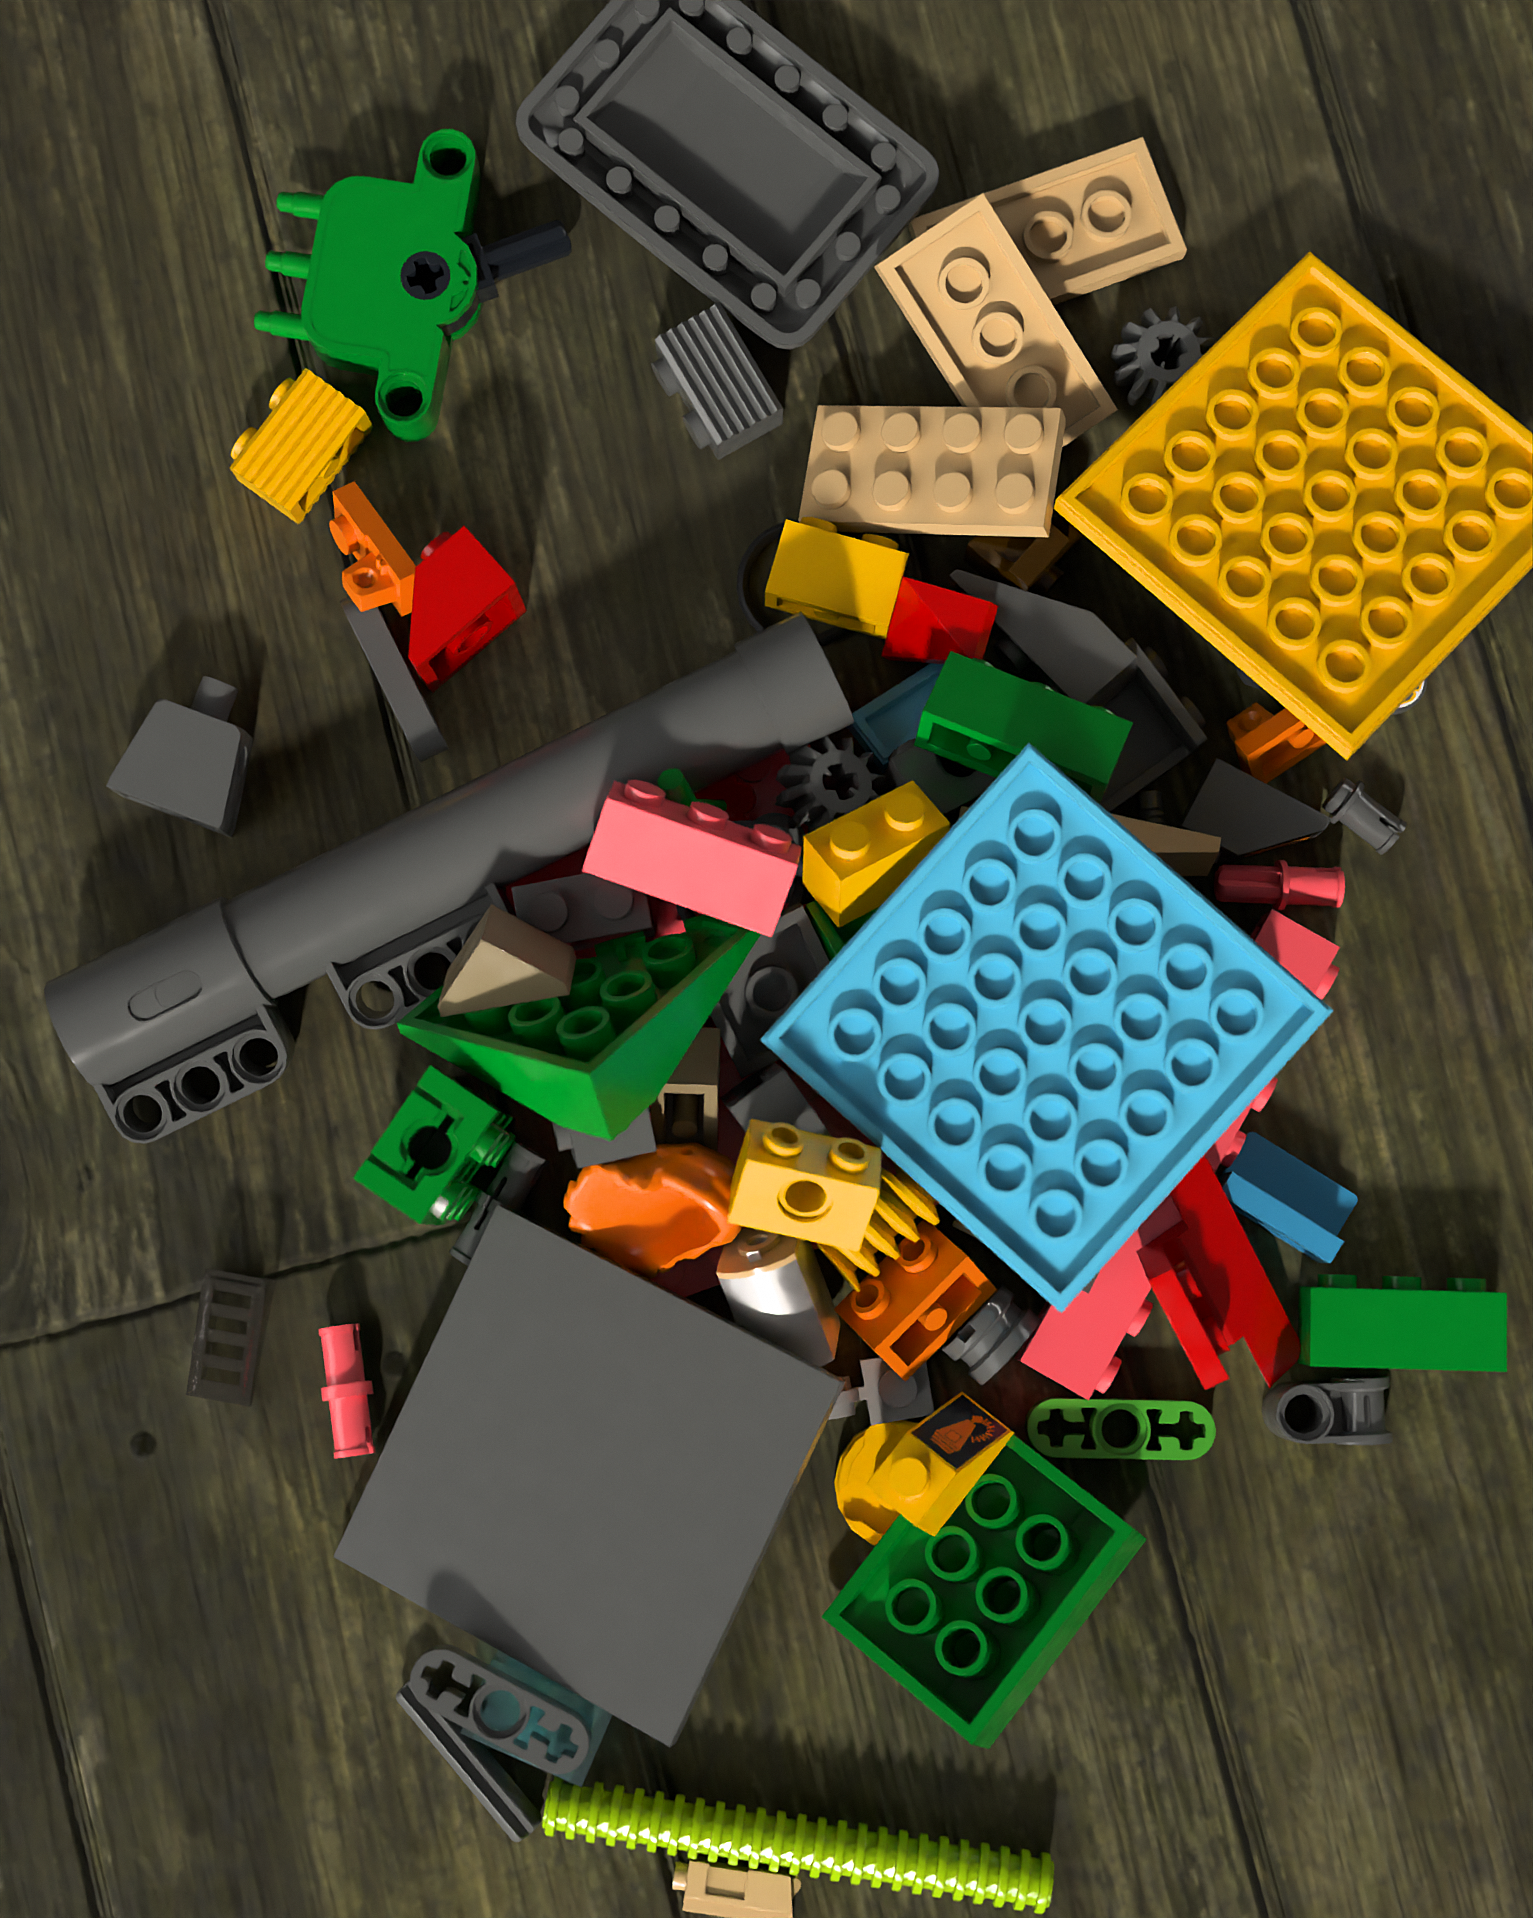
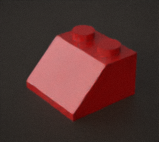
M462 526L453 535L446 531L434 538L420 555L423 561L415 567L408 658L424 684L432 693L527 612L515 581L465 526Z

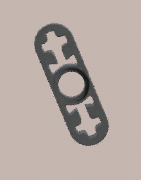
M350 596L340 600L348 621L419 762L421 763L448 750V745L380 608L375 607L361 612Z
M447 1644L434 1646L425 1651L413 1666L410 1676L411 1689L415 1698L423 1706L536 1767L552 1774H565L578 1768L586 1758L591 1744V1731L586 1719L579 1712L462 1649ZM444 1660L451 1662L455 1666L452 1677L467 1687H470L474 1674L486 1680L473 1696L469 1712L458 1706L465 1697V1693L450 1686H447L441 1694L435 1693L430 1689L433 1678L425 1672L427 1665L431 1668H438ZM496 1690H504L516 1697L520 1705V1716L514 1724L508 1727H496L486 1720L482 1711V1704L484 1698L489 1693ZM533 1706L545 1711L536 1724L553 1732L559 1729L561 1723L569 1725L573 1729L570 1740L578 1746L575 1752L564 1749L559 1757L552 1756L547 1752L550 1740L534 1730L530 1735L528 1743L517 1738L525 1729L531 1717Z

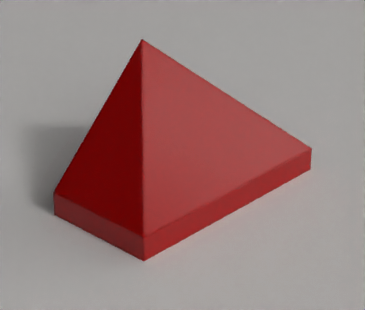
M903 576L881 656L893 661L945 664L950 651L970 659L978 658L983 660L998 606L990 601Z

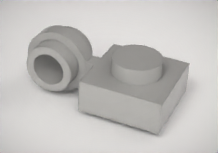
M879 1356L860 1359L864 1385L851 1387L849 1375L838 1376L846 1380L828 1420L855 1415L854 1402L866 1400L871 1425L929 1416L934 1412L926 1362L904 1382Z

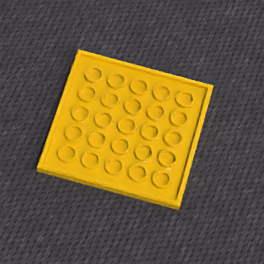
M1309 251L1056 498L1054 510L1343 758L1348 760L1533 568V433Z

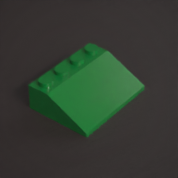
M1013 1434L935 1537L917 1528L899 1514L822 1615V1618L971 1745L989 1749L1147 1538Z

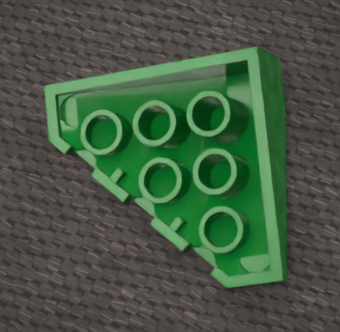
M703 914L683 920L686 932L680 934H669L646 942L644 933L641 931L594 944L595 957L576 960L569 995L442 1017L438 1008L443 986H441L399 1020L397 1025L402 1035L561 1127L612 1141L620 1133L624 1132L656 1100L761 934Z

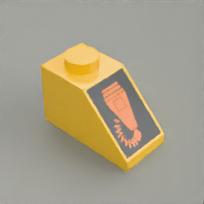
M960 1392L907 1431L867 1482L866 1486L914 1526L935 1537L1014 1432L964 1392Z

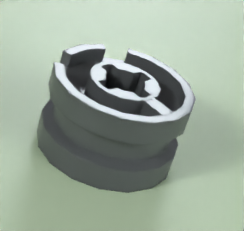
M1002 1283L996 1287L997 1290L947 1340L942 1348L952 1360L962 1359L970 1367L968 1374L980 1385L986 1383L1006 1364L1041 1321L1030 1308L1021 1310L1013 1302L1014 1294Z

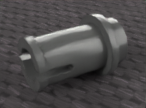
M1345 777L1327 796L1322 804V808L1330 813L1328 817L1331 818L1330 822L1332 824L1339 820L1374 847L1377 853L1382 855L1398 840L1400 836L1396 833H1402L1407 826V822L1396 817L1363 791L1365 784L1361 780L1353 783Z

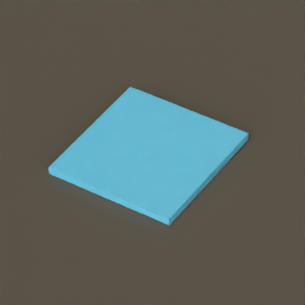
M1028 743L760 1040L1062 1313L1333 1010L1042 753Z

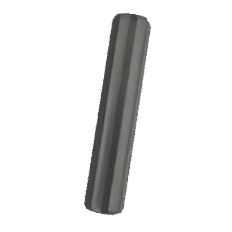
M410 1680L406 1682L396 1694L397 1702L510 1839L514 1842H519L528 1837L541 1822L540 1812L473 1732L423 1706L415 1698ZM432 1683L430 1689L435 1693L441 1694Z

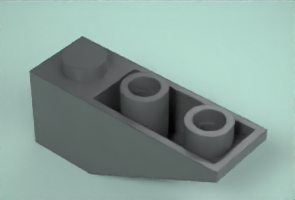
M958 569L949 575L952 591L990 601L998 606L990 636L996 641L993 649L1001 661L1015 674H1019L1024 669L1035 682L1049 686L1056 693L1089 706L1100 707L1106 705L1136 678L1137 656L1093 612L1027 591L1025 592L1024 590Z

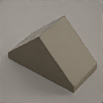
M491 904L447 970L438 1003L440 1014L443 1017L569 995L576 963L574 949Z

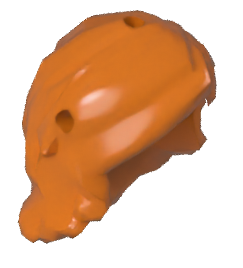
M697 1142L655 1145L656 1151L584 1167L579 1173L577 1181L570 1180L567 1192L564 1194V1208L570 1214L568 1227L571 1231L581 1234L582 1245L588 1248H595L596 1252L634 1272L641 1273L648 1279L654 1278L658 1272H668L677 1261L684 1262L695 1259L712 1247L731 1243L741 1231V1225L728 1222L731 1181L736 1167L727 1156Z

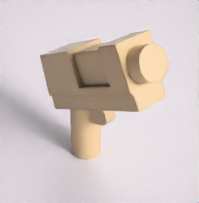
M697 1855L696 1859H690L689 1864L676 1862L672 1889L685 1891L682 1911L726 1918H793L792 1899L801 1888V1880L797 1876L791 1877L789 1869L779 1867L778 1872H771L767 1865L759 1864L757 1869H752L739 1865L733 1866L726 1863L709 1862L708 1856Z

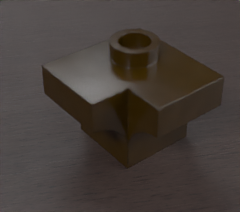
M1059 515L1051 520L1049 537L976 535L968 543L963 560L983 578L1046 597L1065 574L1058 567L1059 564L1077 546L1084 534L1063 516Z

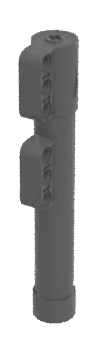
M800 611L733 644L736 651L229 900L219 897L48 981L44 992L53 1026L75 1067L85 1080L94 1087L117 1131L122 1137L134 1143L145 1144L153 1142L272 1084L285 1072L295 1054V1042L277 1007L278 999L327 974L347 1013L355 1023L367 1029L378 1030L401 1020L439 987L444 985V982L431 983L424 979L418 967L419 958L426 953L436 952L446 956L452 964L491 904L517 917L503 888L590 846L606 798L614 781L627 784L628 780H641L659 787L658 778L661 773L667 769L676 768L682 772L693 793L696 794L783 750L788 756L803 745L808 746L826 735L833 734L853 724L854 718L844 694L802 612ZM370 981H380L388 985L393 991L395 998L394 1006L382 1012L370 1009L362 1000V985ZM254 1038H263L270 1041L278 1053L277 1064L271 1067H260L253 1063L247 1053L248 1041ZM201 1066L214 1071L220 1082L219 1093L203 1095L196 1091L190 1081V1070ZM138 1095H147L154 1098L161 1107V1121L147 1123L139 1119L133 1109V1098Z

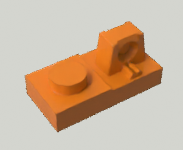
M355 481L332 491L335 519L329 522L332 536L343 554L349 555L353 553L358 560L342 571L343 587L361 612L392 603L401 617L411 613L416 565Z
M1256 702L1226 722L1229 736L1236 747L1241 771L1266 784L1326 744L1324 740L1286 708L1273 715Z

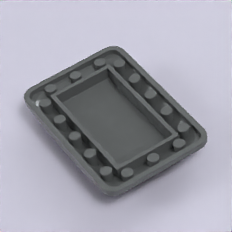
M611 0L526 97L519 107L516 116V128L521 142L545 165L713 302L721 303L726 312L762 339L777 348L794 349L803 346L814 337L928 203L938 186L939 169L937 162L927 149L739 0Z

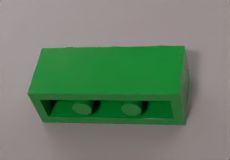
M950 651L922 711L914 746L997 778L1025 746L1030 743L1100 805L1133 723L1117 717L1106 708L1089 706L1056 693L1045 684L1028 682L998 670L982 659H970Z
M1317 1274V1287L1299 1286L1298 1338L1301 1344V1352L1298 1364L1315 1367L1507 1372V1293L1486 1291V1279L1446 1278V1290H1422V1277L1382 1276V1288H1357V1275Z

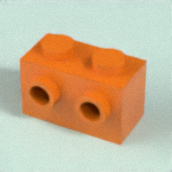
M925 1219L916 1226L920 1235V1239L916 1243L905 1237L897 1245L901 1256L895 1260L887 1255L878 1264L881 1273L877 1277L868 1274L859 1283L861 1290L857 1292L853 1289L833 1309L904 1382L997 1290L963 1251Z

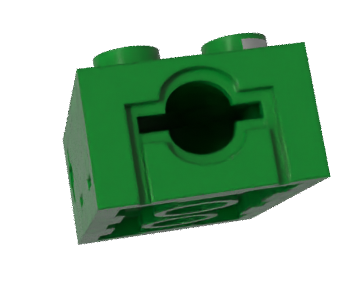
M429 1066L417 1083V1087L406 1099L353 1179L419 1224L445 1225L447 1220L452 1221L455 1219L460 1221L480 1191L479 1188L473 1185V1182L485 1165H491L496 1168L516 1140L517 1136L509 1131L516 1119L453 1076Z

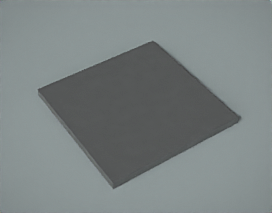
M497 1205L333 1557L671 1747L677 1742L846 1380L506 1205Z

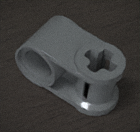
M1389 1376L1332 1377L1331 1380L1287 1381L1275 1385L1263 1399L1261 1412L1264 1423L1272 1433L1280 1438L1302 1444L1379 1445L1393 1443V1433L1387 1430L1385 1425L1384 1390L1390 1387ZM1303 1395L1309 1402L1310 1417L1307 1423L1300 1429L1292 1430L1286 1423L1285 1407L1293 1397Z

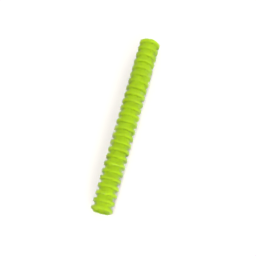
M555 1775L548 1787L542 1828L545 1829V1835L554 1837L556 1831L565 1832V1838L569 1840H574L576 1834L586 1835V1842L595 1843L596 1837L606 1838V1845L613 1847L616 1844V1840L626 1841V1848L635 1850L638 1843L647 1845V1852L655 1853L657 1847L667 1848V1855L676 1856L677 1850L688 1851L687 1857L689 1859H696L697 1854L702 1853L708 1854L709 1862L716 1863L718 1856L727 1857L728 1864L737 1866L738 1860L749 1861L748 1867L752 1869H757L759 1863L769 1864V1871L778 1872L779 1866L789 1867L790 1875L796 1876L799 1874L800 1869L809 1870L810 1878L818 1879L820 1872L830 1874V1881L839 1882L841 1876L850 1877V1883L853 1885H859L861 1879L870 1880L872 1888H880L882 1882L891 1883V1890L897 1892L904 1885L910 1886L912 1894L920 1895L923 1889L931 1890L932 1897L941 1898L943 1892L952 1893L954 1901H961L963 1896L967 1895L972 1896L973 1903L979 1905L983 1903L984 1898L992 1899L993 1906L1002 1908L1005 1902L1013 1903L1014 1910L1022 1911L1025 1905L1033 1906L1034 1913L1043 1914L1051 1901L1054 1861L1051 1860V1855L1048 1852H1041L1039 1858L1031 1857L1029 1849L1023 1848L1017 1855L1011 1854L1009 1846L1001 1845L998 1851H991L989 1843L980 1842L978 1848H972L966 1839H960L958 1845L949 1844L947 1836H940L938 1841L934 1842L929 1841L927 1833L921 1832L917 1839L909 1838L908 1831L899 1829L896 1836L888 1834V1828L879 1826L877 1832L868 1831L867 1824L859 1823L857 1829L847 1828V1821L838 1820L837 1825L833 1826L827 1825V1818L820 1816L817 1818L816 1823L808 1822L806 1814L801 1813L797 1814L795 1820L786 1818V1811L778 1810L776 1816L766 1815V1808L757 1807L756 1813L746 1812V1805L737 1804L736 1809L732 1810L726 1809L725 1801L717 1800L715 1807L705 1805V1798L700 1797L696 1798L694 1804L685 1802V1795L676 1794L675 1800L664 1799L665 1792L656 1791L655 1797L644 1796L645 1790L643 1788H636L634 1794L624 1793V1786L618 1784L615 1785L614 1791L605 1790L604 1782L599 1781L595 1782L594 1788L584 1786V1779L575 1778L573 1784L564 1783V1777L561 1775Z

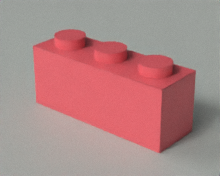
M628 780L627 784L614 781L606 798L582 871L772 938L799 864L802 846L791 843L792 837L778 828L756 824L751 829L728 821L729 815L713 805L692 802L690 807L666 799V793L651 783L641 780Z

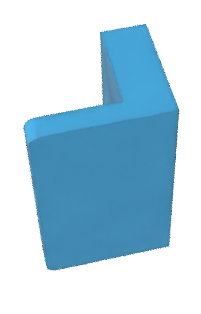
M1256 1132L1247 1133V1138L1238 1156L1229 1168L1225 1167L1218 1179L1234 1211L1318 1263H1331L1344 1242L1337 1235L1358 1201L1354 1193Z

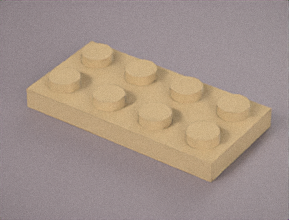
M1143 137L984 193L1053 305L1184 259L1187 252ZM977 196L914 218L909 224L912 239L914 240Z
M984 193L874 266L962 407L1061 408L1066 418L1062 447L1118 410Z
M818 405L798 521L800 523L802 517L822 519L834 524L838 528L837 532L1049 537L1066 418L1061 408Z

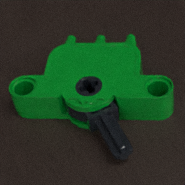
M440 129L431 133L423 141L419 152L414 184L367 176H349L336 182L325 195L301 191L295 193L280 192L276 203L279 211L293 213L296 217L318 220L312 254L293 251H270L265 259V266L269 271L280 272L284 276L307 279L301 314L278 310L273 312L259 310L254 317V327L259 331L270 332L274 336L310 341L316 354L331 367L343 371L378 376L375 390L377 408L388 431L397 439L405 442H418L427 438L435 430L439 420L453 341L462 338L476 324L483 307V302L499 297L495 282L567 257L572 253L569 235L560 220L545 223L481 247L477 234H473L482 185V173L471 140L463 132L455 129ZM450 159H458L466 163L464 168L455 175L444 176L437 173L438 167ZM433 279L437 290L425 294L422 282ZM414 395L423 400L420 409L413 415L400 417L392 413L395 403L400 398Z

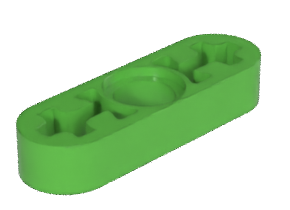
M1046 1397L1037 1401L1029 1409L1025 1418V1433L1031 1445L1042 1454L1055 1458L1194 1460L1208 1452L1214 1443L1216 1435L1215 1423L1208 1410L1198 1403L1185 1399L1090 1397L1087 1400L1083 1397ZM1057 1408L1060 1409L1062 1419L1069 1422H1085L1081 1412L1082 1408H1094L1089 1420V1433L1093 1446L1081 1447L1084 1440L1082 1433H1063L1060 1437V1444L1050 1445L1049 1436L1038 1432V1421L1049 1420L1050 1410ZM1118 1409L1127 1410L1132 1413L1138 1425L1135 1439L1123 1447L1109 1445L1103 1438L1101 1431L1102 1422L1106 1415ZM1147 1409H1158L1154 1422L1159 1424L1178 1423L1180 1412L1188 1411L1190 1421L1200 1424V1435L1191 1436L1188 1441V1447L1180 1448L1178 1438L1171 1435L1154 1434L1158 1447L1155 1449L1146 1448L1151 1434L1150 1421L1146 1411Z

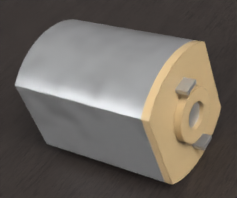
M751 1227L742 1229L731 1243L723 1245L716 1271L736 1324L819 1367L834 1360L841 1323L837 1313L833 1310L835 1307L811 1242Z

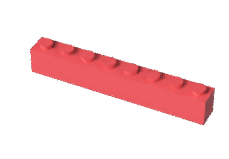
M1273 909L1260 917L1250 938L1322 1000L1338 975L1340 968L1333 965L1332 961L1340 947ZM1276 1077L1271 1079L1203 1155L1210 1162L1214 1172H1216L1220 1164L1229 1168L1238 1156L1247 1138V1134L1239 1129L1251 1108L1257 1112L1263 1109L1278 1082ZM1170 1194L1163 1199L1100 1269L1089 1293L1081 1291L1062 1313L1050 1302H1045L1038 1315L1041 1321L1020 1347L1015 1359L1087 1400L1090 1399L1094 1390L1102 1394L1106 1392L1122 1362L1120 1358L1114 1356L1126 1333L1133 1337L1139 1333L1153 1307V1303L1145 1299L1151 1289V1285L1136 1251L1183 1220Z

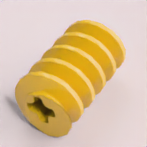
M893 1160L892 1163L896 1170V1175L881 1168L880 1192L860 1251L816 1243L835 1269L857 1292L861 1290L855 1274V1270L858 1267L875 1277L881 1273L874 1255L878 1250L895 1260L901 1256L894 1238L895 1235L899 1233L915 1243L920 1239L914 1222L917 1216L934 1225L940 1222L934 1205L936 1199Z

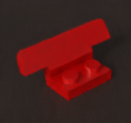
M1202 1156L1169 1193L1183 1220L1136 1252L1146 1277L1204 1389L1207 1390L1229 1379L1219 1356L1230 1351L1229 1346L1236 1343L1242 1337L1270 1388L1299 1359L1301 1352L1300 1340L1210 1162L1206 1157Z

